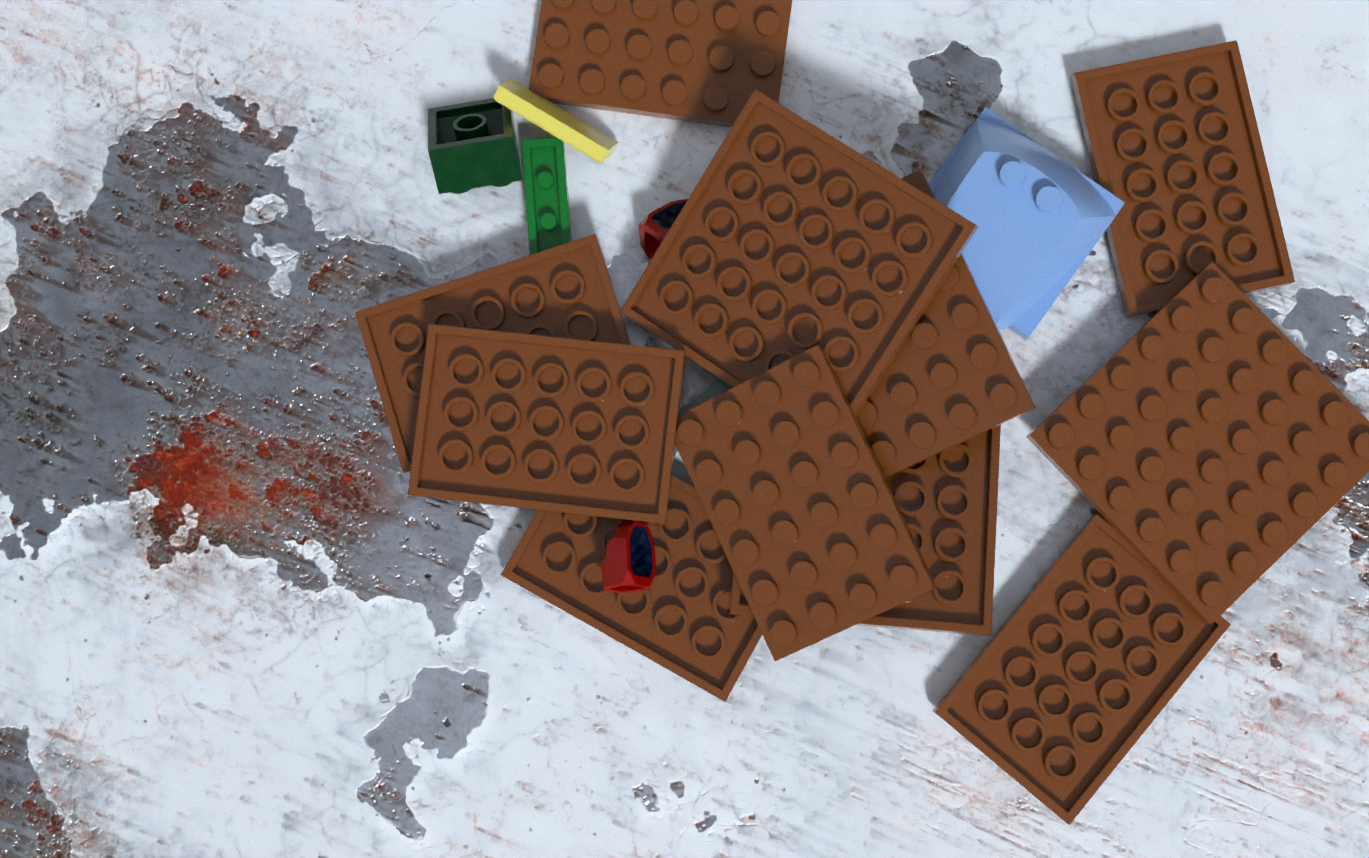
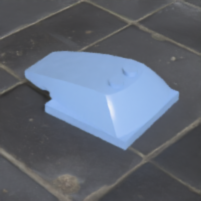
M987 107L984 108L929 183L938 202L978 226L962 254L999 331L1009 328L1024 340H1027L1125 204L1118 197Z

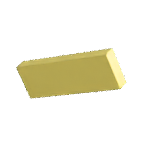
M512 78L500 84L493 96L496 102L599 163L604 162L612 155L618 144V141L551 101L536 95L529 88Z

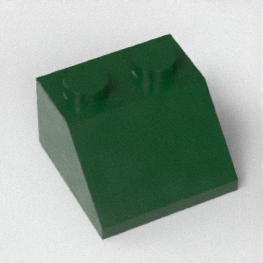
M494 98L428 109V152L439 194L449 192L461 194L473 188L491 185L503 187L515 181H522L520 155L512 110L496 102Z

